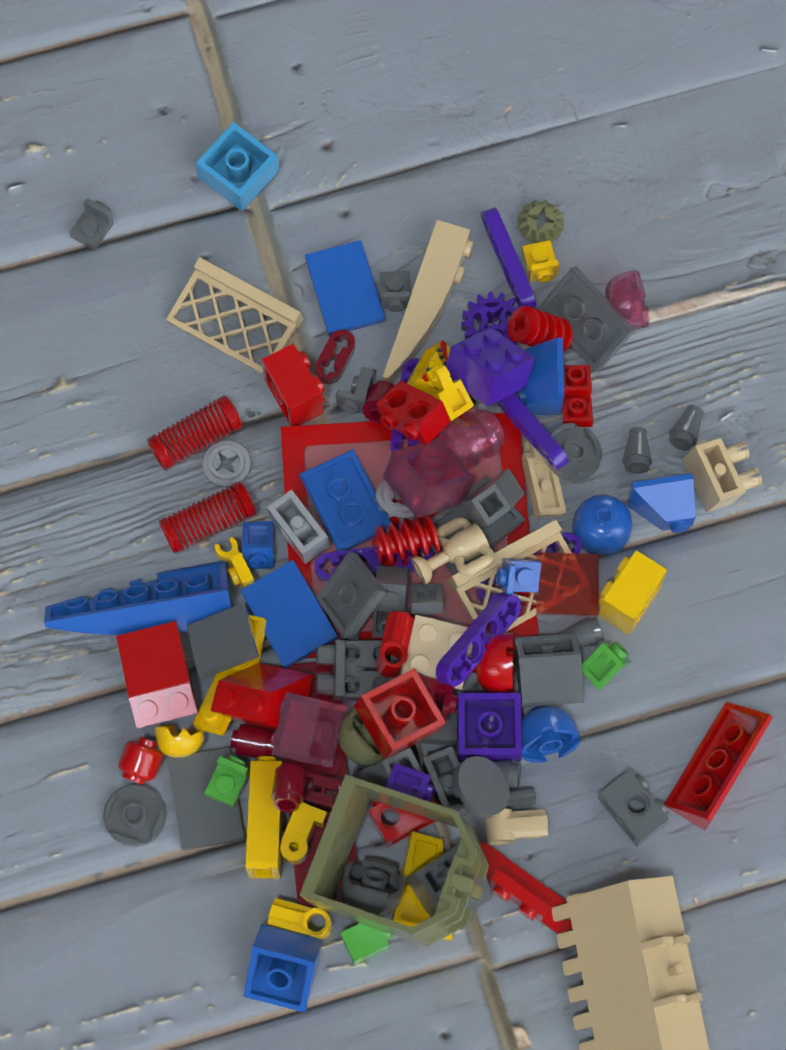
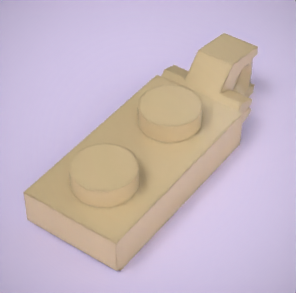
M528 440L524 441L522 465L535 518L563 516L566 513V507L559 477L552 472L545 459Z

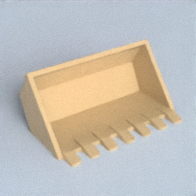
M673 876L628 880L594 891L566 897V904L551 909L555 922L571 918L573 930L557 935L559 948L576 946L578 958L563 961L562 967L565 976L577 973L582 974L584 985L569 988L567 992L570 1003L587 1000L589 1012L573 1016V1023L576 1031L592 1028L595 1040L580 1043L578 1045L579 1050H710L700 1007V1001H703L702 993H697L687 945L691 942L690 935H685Z

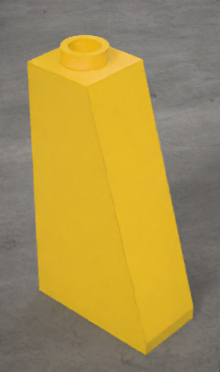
M272 756L258 757V761L250 762L246 871L249 879L281 878L280 844L282 838V811L274 807V801L271 796L275 769L283 764L282 761H276L277 758Z

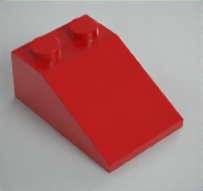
M177 621L116 636L136 729L198 713L199 708Z

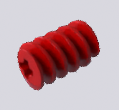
M522 306L516 309L511 314L507 324V335L514 342L527 344L530 347L555 338H563V352H565L570 347L573 339L572 326L567 319L534 309L530 306Z
M429 516L423 517L422 526L416 518L411 520L410 528L405 521H400L398 531L392 523L387 525L386 533L380 525L375 527L374 546L379 565H381L382 556L384 555L390 563H393L394 553H398L403 561L406 557V551L409 550L412 556L415 557L418 555V548H422L426 556L429 555L430 546H434L436 551L440 553L437 530Z

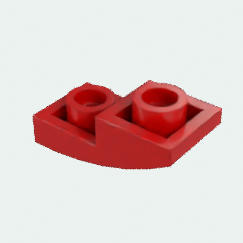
M563 365L564 398L562 403V424L574 423L578 424V427H593L590 365Z

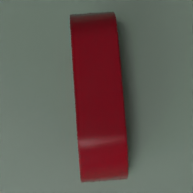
M337 330L332 333L316 362V375L324 384L329 385L338 382L354 354L355 338L349 331ZM343 339L347 340L348 348L343 347L340 353L337 354L336 342L341 343ZM334 360L335 373L329 372L328 375H325L323 367H328L331 361Z
M306 772L305 785L308 780L313 781V787L322 791L321 793L310 791L309 796L304 795L303 802L332 810L334 797L325 793L326 791L336 793L338 788H341L343 781Z

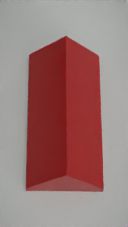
M725 702L664 805L705 831L773 717L768 713Z

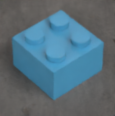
M234 122L196 162L198 178L241 211L251 203L280 171L278 155Z

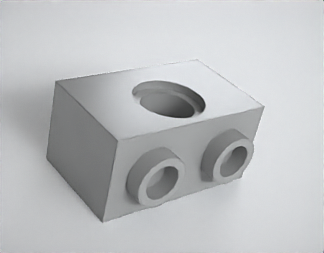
M292 490L267 507L269 518L304 564H307L330 547L328 536Z

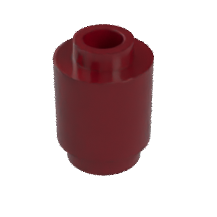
M378 381L370 387L363 406V414L369 421L383 424L380 420L381 414L376 403L394 387L392 383Z
M240 724L239 730L233 729L230 748H236L235 755L252 758L261 756L274 757L277 733L270 732L268 728Z
M288 762L275 769L271 798L274 801V807L280 811H296L303 802L306 772L298 764Z

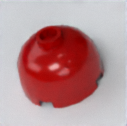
M513 633L497 635L490 640V644L486 643L485 649L487 650L484 653L483 659L471 672L476 673L478 684L490 693H514Z

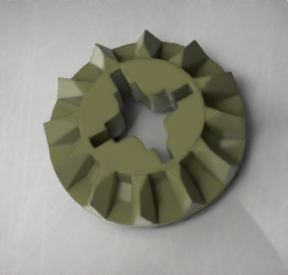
M534 199L532 203L527 206L524 205L520 214H518V229L521 235L529 242L538 243L548 240L552 242L562 233L564 217L557 205L550 204L547 199L538 202ZM544 213L545 221L549 223H543L540 230H537V221L533 220V218L538 219Z

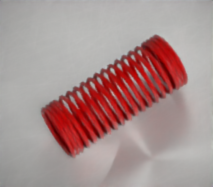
M223 395L217 398V400H213V403H209L208 406L204 405V409L196 410L195 414L190 413V417L181 418V422L176 421V425L172 424L171 427L167 426V430L162 429V432H158L157 435L153 434L150 438H147V442L161 467L167 471L176 466L164 445L162 438L176 462L180 464L179 457L182 461H185L184 455L187 458L190 457L189 453L194 456L191 446L196 453H199L196 444L200 450L204 449L201 442L208 448L206 440L210 445H213L211 438L214 442L218 441L216 436L222 440L221 434L227 437L226 432L231 435V430L236 432L243 428V424L229 398ZM217 405L220 407L222 414L218 410ZM212 407H213L214 410L216 411L217 416L214 414V412H213V410H212ZM208 411L211 413V415H212V417H213L215 423L213 422V420H212L211 417L209 416ZM203 413L206 415V417H207V419H208L210 425L208 424V422H207L206 419L204 418ZM198 415H199L200 418L202 419V421H203L205 427L203 426V424H202L201 421L199 420ZM194 419L198 422V425H199L201 431L199 430V428H198L197 425L195 424ZM189 421H190V422L192 423V425L194 426V429H195L196 433H195L194 430L192 429V427H191ZM184 423H185V424L187 425V427L189 428V430H190V432H191V434H192L194 440L192 439L191 435H190L189 432L187 431V429H186ZM180 426H181V428L184 430V432H185V434H186V436H187L189 442L187 441V439L185 438L184 434L182 433V431H181V429H180ZM175 429H176V430L178 431V433L180 434V436H181V438H182L184 444L182 443V441H181L180 438L178 437V435H177ZM171 432H172L173 435L175 436V438H176V440H177V442H178L180 448L178 447L177 443H176L175 440L173 439V437H172V435H171ZM167 436L170 438V440H171V442H172V444H173L175 450L173 449V447H172L171 444L169 443V441H168V439H167Z
M241 481L231 484V488L227 486L226 490L222 489L221 492L212 493V498L207 496V500L202 498V502L197 501V504L193 503L192 507L188 505L187 509L178 510V515L173 512V517L168 515V518L159 519L161 529L175 554L184 551V547L173 524L186 548L189 549V545L178 522L183 528L191 546H194L183 519L197 544L199 541L188 517L201 541L204 539L193 515L205 538L208 539L209 537L198 513L203 519L210 536L213 537V532L202 509L207 515L214 532L218 534V530L207 507L212 513L219 530L223 532V528L211 503L216 509L224 528L228 529V526L216 501L220 505L229 526H233L221 498L234 524L237 525L238 522L227 502L226 496L240 522L243 521L230 493L234 497L245 520H247V517L251 518V516L256 515L253 502Z

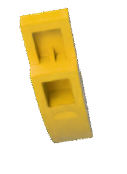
M249 615L259 657L215 675L193 722L197 730L224 736L231 718L210 711L218 680L259 663L266 627V620L264 618Z

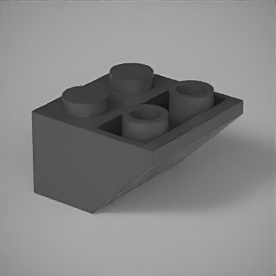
M576 633L515 638L514 667L519 693H521L522 707L584 703L581 652Z
M460 843L406 878L430 918L434 916L441 891ZM485 876L484 880L476 879L477 885L483 889L480 901L469 899L466 908L474 911L492 899L487 876Z

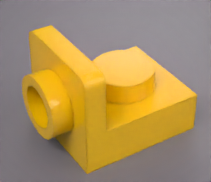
M551 240L522 246V254L529 282H548L558 276L560 265L559 261L555 259Z

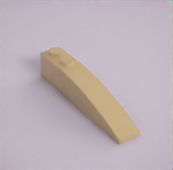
M440 220L436 221L383 374V381L393 384L401 375L402 367L410 359L416 357L440 320L451 297L455 283L461 284L465 272V267L462 266L464 257L470 258L474 241H470L471 229Z

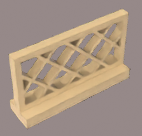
M199 257L194 265L195 271L166 318V321L263 374V366L254 362L252 352L268 347L271 355L285 348L296 328L299 329L304 320L303 315L300 311ZM198 280L209 285L211 295L198 299L194 298L193 288ZM213 288H215V289H217V290H219V291H221V292L215 294ZM190 295L191 301L186 302ZM225 296L232 297L236 309L220 313L216 299ZM213 300L216 314L200 319L196 305ZM239 302L243 303L246 306L240 307ZM193 306L196 320L182 323L176 319L181 309ZM253 309L259 312L261 323L245 327L241 313ZM238 314L241 328L225 333L221 318ZM263 315L270 318L271 320L265 321ZM218 320L221 334L212 337L204 335L202 324ZM279 323L287 328L282 338L270 341L267 326ZM198 325L199 331L193 329L192 327ZM263 328L267 342L250 347L247 332ZM243 333L247 348L237 351L230 349L227 338ZM223 339L224 345L217 341ZM277 345L273 352L272 346ZM248 353L249 359L242 356V354Z
M557 520L494 553L493 563L480 572L471 576H466L459 572L446 581L451 591L456 592L472 622L478 616L475 609L481 613L487 606L490 592L496 594L503 592L501 589L492 587L497 569L502 567V558L539 560L541 566L543 563L558 568L554 583L539 579L540 585L553 588L550 601L544 603L534 600L535 592H530L528 598L513 593V595L518 596L520 601L527 604L524 615L517 617L507 631L590 585L561 535L560 531H562V528ZM554 542L557 543L562 552L560 563L544 558L546 547ZM541 550L539 557L532 555ZM565 559L568 561L569 566L564 565ZM562 570L573 572L579 584L573 588L559 585ZM489 578L487 585L481 584V582ZM472 587L486 590L482 606L471 603L465 591ZM557 590L564 592L556 597ZM531 604L539 606L530 611Z

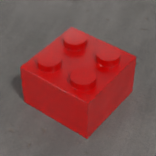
M293 343L262 359L264 381L290 426H300L324 414L323 403L326 400L322 392L325 389L320 378L317 375L314 377L311 375L308 368L311 365L303 350L298 352Z
M415 668L363 694L353 705L384 760L437 733L446 723Z

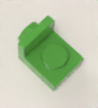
M611 641L603 642L582 664V673L599 690H602L624 667L631 663L626 657L628 652L616 641L614 643Z
M228 755L227 759L219 756L217 768L204 793L205 796L234 808L249 776L248 768L244 767L245 762L231 755Z

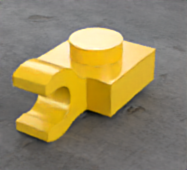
M445 365L440 368L435 366L426 372L429 381L439 390L432 396L443 401L450 421L474 406L461 379L452 381Z
M231 537L229 538V544L232 549L224 552L217 543L215 544V554L220 560L227 561L230 564L227 573L233 586L239 585L240 589H243L252 584L254 578L242 554L238 551L237 541Z

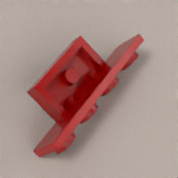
M486 842L480 843L489 863L486 873L488 884L493 887L492 892L506 902L511 900L519 906L518 911L532 921L537 919L557 935L573 930L571 918L557 922L553 920L551 909L566 904V900Z

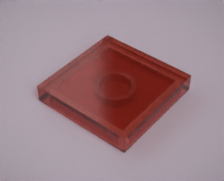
M538 552L536 560L541 562L539 589L538 593H536L537 615L598 616V554Z

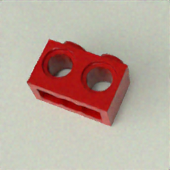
M401 380L376 403L381 414L380 420L385 427L390 430L395 429L403 433L409 440H417L426 446L451 422L443 401Z
M432 796L430 802L437 804L434 797ZM374 801L371 804L373 808L369 809V817L386 848L409 837L411 832H418L436 822L435 820ZM393 812L399 817V821L393 826H387L382 822L381 818L385 813Z

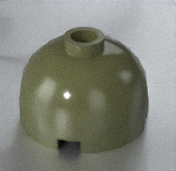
M353 707L343 716L337 732L339 745L344 754L354 763L361 766H371L384 759Z

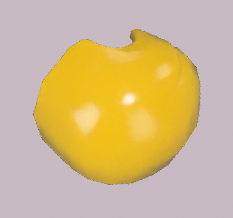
M174 725L154 727L159 749L163 754L170 757L183 758L196 753L204 742L203 730L194 731L192 727H189L188 731L182 729L179 734Z

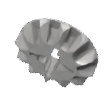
M220 441L213 444L206 451L203 458V470L207 479L216 486L231 487V484L238 483V481L242 482L249 475L250 456L247 450L239 443ZM220 456L228 462L234 461L232 463L233 473L226 468L219 470L222 466Z
M388 479L383 481L376 490L374 501L379 503V511H386L388 513V519L395 516L399 521L405 518L412 520L422 509L423 499L420 492L407 481ZM394 498L396 500H404L403 504L399 502L394 503L392 501Z

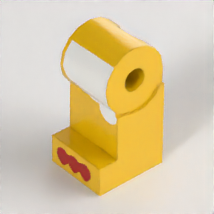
M303 802L299 805L298 810L293 811L280 844L281 854L285 861L296 865L306 860L309 853L308 842L315 825L324 828L328 819L326 811Z

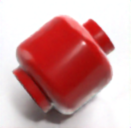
M140 736L138 741L129 740L126 742L118 762V768L123 772L122 777L143 785L146 781L154 780L163 759V753L155 748L157 745L156 741Z

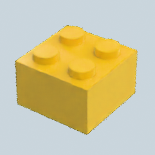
M637 550L631 558L624 557L616 570L615 582L608 581L597 603L601 606L598 616L627 635L631 634L662 587L667 573L666 568Z

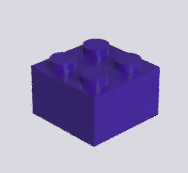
M488 328L452 345L446 368L452 381L461 379L468 393L486 406H489L527 387L535 358L525 352L522 347L508 340L499 331Z
M458 693V762H463L465 759L473 756L485 757L490 761L513 760L514 762H520L522 756L521 693Z

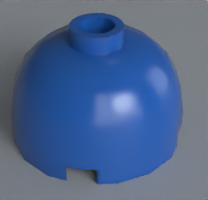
M606 494L593 495L584 500L575 511L572 521V533L580 539L582 549L591 555L611 556L621 551L628 543L633 527L631 513L626 505L618 498Z
M535 706L521 720L522 757L528 762H548L545 756L557 752L559 758H562L574 751L580 744L578 727L571 715L564 709L554 706Z

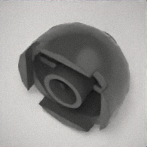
M362 859L361 864L354 866V861L349 862L344 868L342 877V896L345 903L380 917L391 914L398 907L404 896L406 888V877L404 874L401 878L396 874L397 868L381 860Z

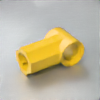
M278 898L274 899L269 913V926L322 940L331 934L333 923L325 910L310 908ZM314 917L325 918V927L321 931L313 932L310 930L309 924Z

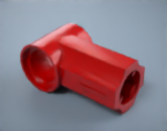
M396 611L389 612L387 615L380 651L376 660L377 671L386 678L398 676L408 658V647L415 620L408 613ZM385 656H395L399 663L392 664L385 659Z

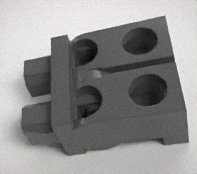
M336 640L333 645L318 646L316 649V665H332V676L317 675L315 692L321 695L332 696V701H357L363 694L396 678H386L377 671L376 660L382 641ZM385 656V659L392 664L397 663V658L395 656Z

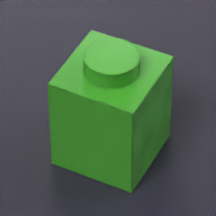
M361 923L340 933L354 965L389 949L387 940L392 938L390 933Z

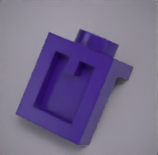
M394 763L386 784V788L428 802L432 799L435 786L431 785L430 775Z

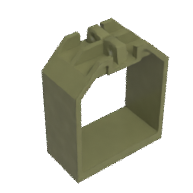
M345 774L300 896L314 907L321 908L326 912L424 946H429L468 926L473 910L466 908L469 899L480 901L483 889L477 885L476 879H485L489 863L471 825L458 811ZM370 799L456 827L462 836L441 891L434 916L413 927L333 900Z

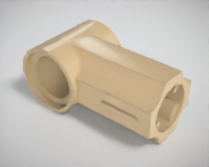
M504 809L501 813L485 819L488 845H505L520 839L548 837L546 809L512 812V809Z

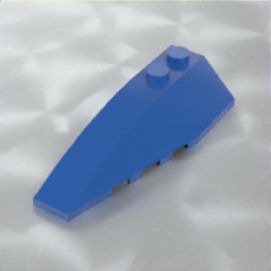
M226 561L167 570L157 573L158 579L142 583L141 579L130 581V587L114 591L112 587L100 590L92 599L80 596L46 606L45 628L78 633L122 635L177 621L179 631L188 632L187 625L233 607Z

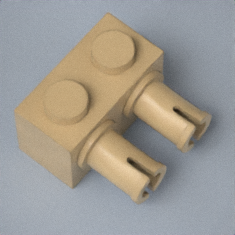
M718 438L695 446L682 459L688 473L693 474L694 486L706 513L731 505L746 492L745 490L761 486V475L753 477V475L760 473L756 468L737 474L733 463L749 458V449L741 451V448L747 446L745 442L740 441L737 444L725 447L722 439Z

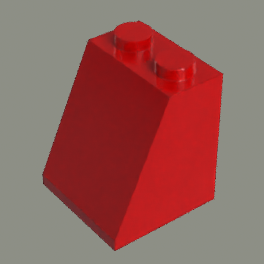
M261 663L254 664L218 680L210 711L245 724L299 736L314 675Z

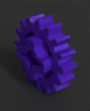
M489 291L488 298L486 299L480 294L477 295V303L469 301L467 306L469 311H463L462 319L465 321L461 322V330L466 331L464 333V340L488 328H493L518 345L519 342H514L507 335L508 323L506 321L507 317L511 316L521 306L514 308L515 299L512 297L505 301L504 293L502 292L498 298H494L492 291ZM474 319H476V323L480 325L478 331H476L474 328Z

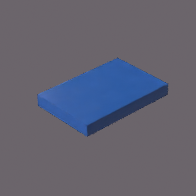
M361 240L305 255L328 337L337 330L350 332L385 322V316Z
M354 449L299 474V478L336 551L350 550L374 539L376 526L380 525L386 533L387 525L391 521L388 519L386 511H379V503L374 501L376 492Z
M293 560L240 590L254 616L262 617L266 620L265 635L285 669L315 653L318 646L329 645L339 639Z

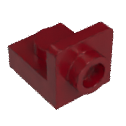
M419 675L434 703L437 706H442L441 715L446 722L448 713L454 714L458 696L452 695L454 687L440 683L435 678Z

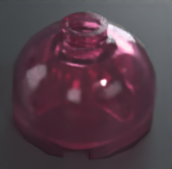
M637 269L626 271L613 277L605 289V297L609 303L635 329L649 327L648 306L645 307L644 300L646 294L639 271Z

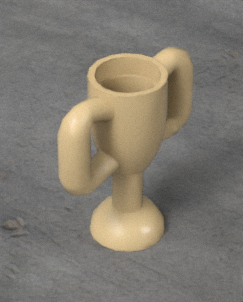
M458 517L437 529L439 544L443 547L442 552L427 560L417 556L411 558L417 575L426 585L433 576L432 571L447 562L455 563L460 574L466 576L474 575L493 563L494 552L490 549L484 533L476 523L471 524L468 519ZM461 528H463V530L457 532V533H456L453 537H451L450 539L445 538V537L449 536L450 534H452V533H454V532L460 530ZM483 554V556L465 565L466 561L472 560L477 556Z

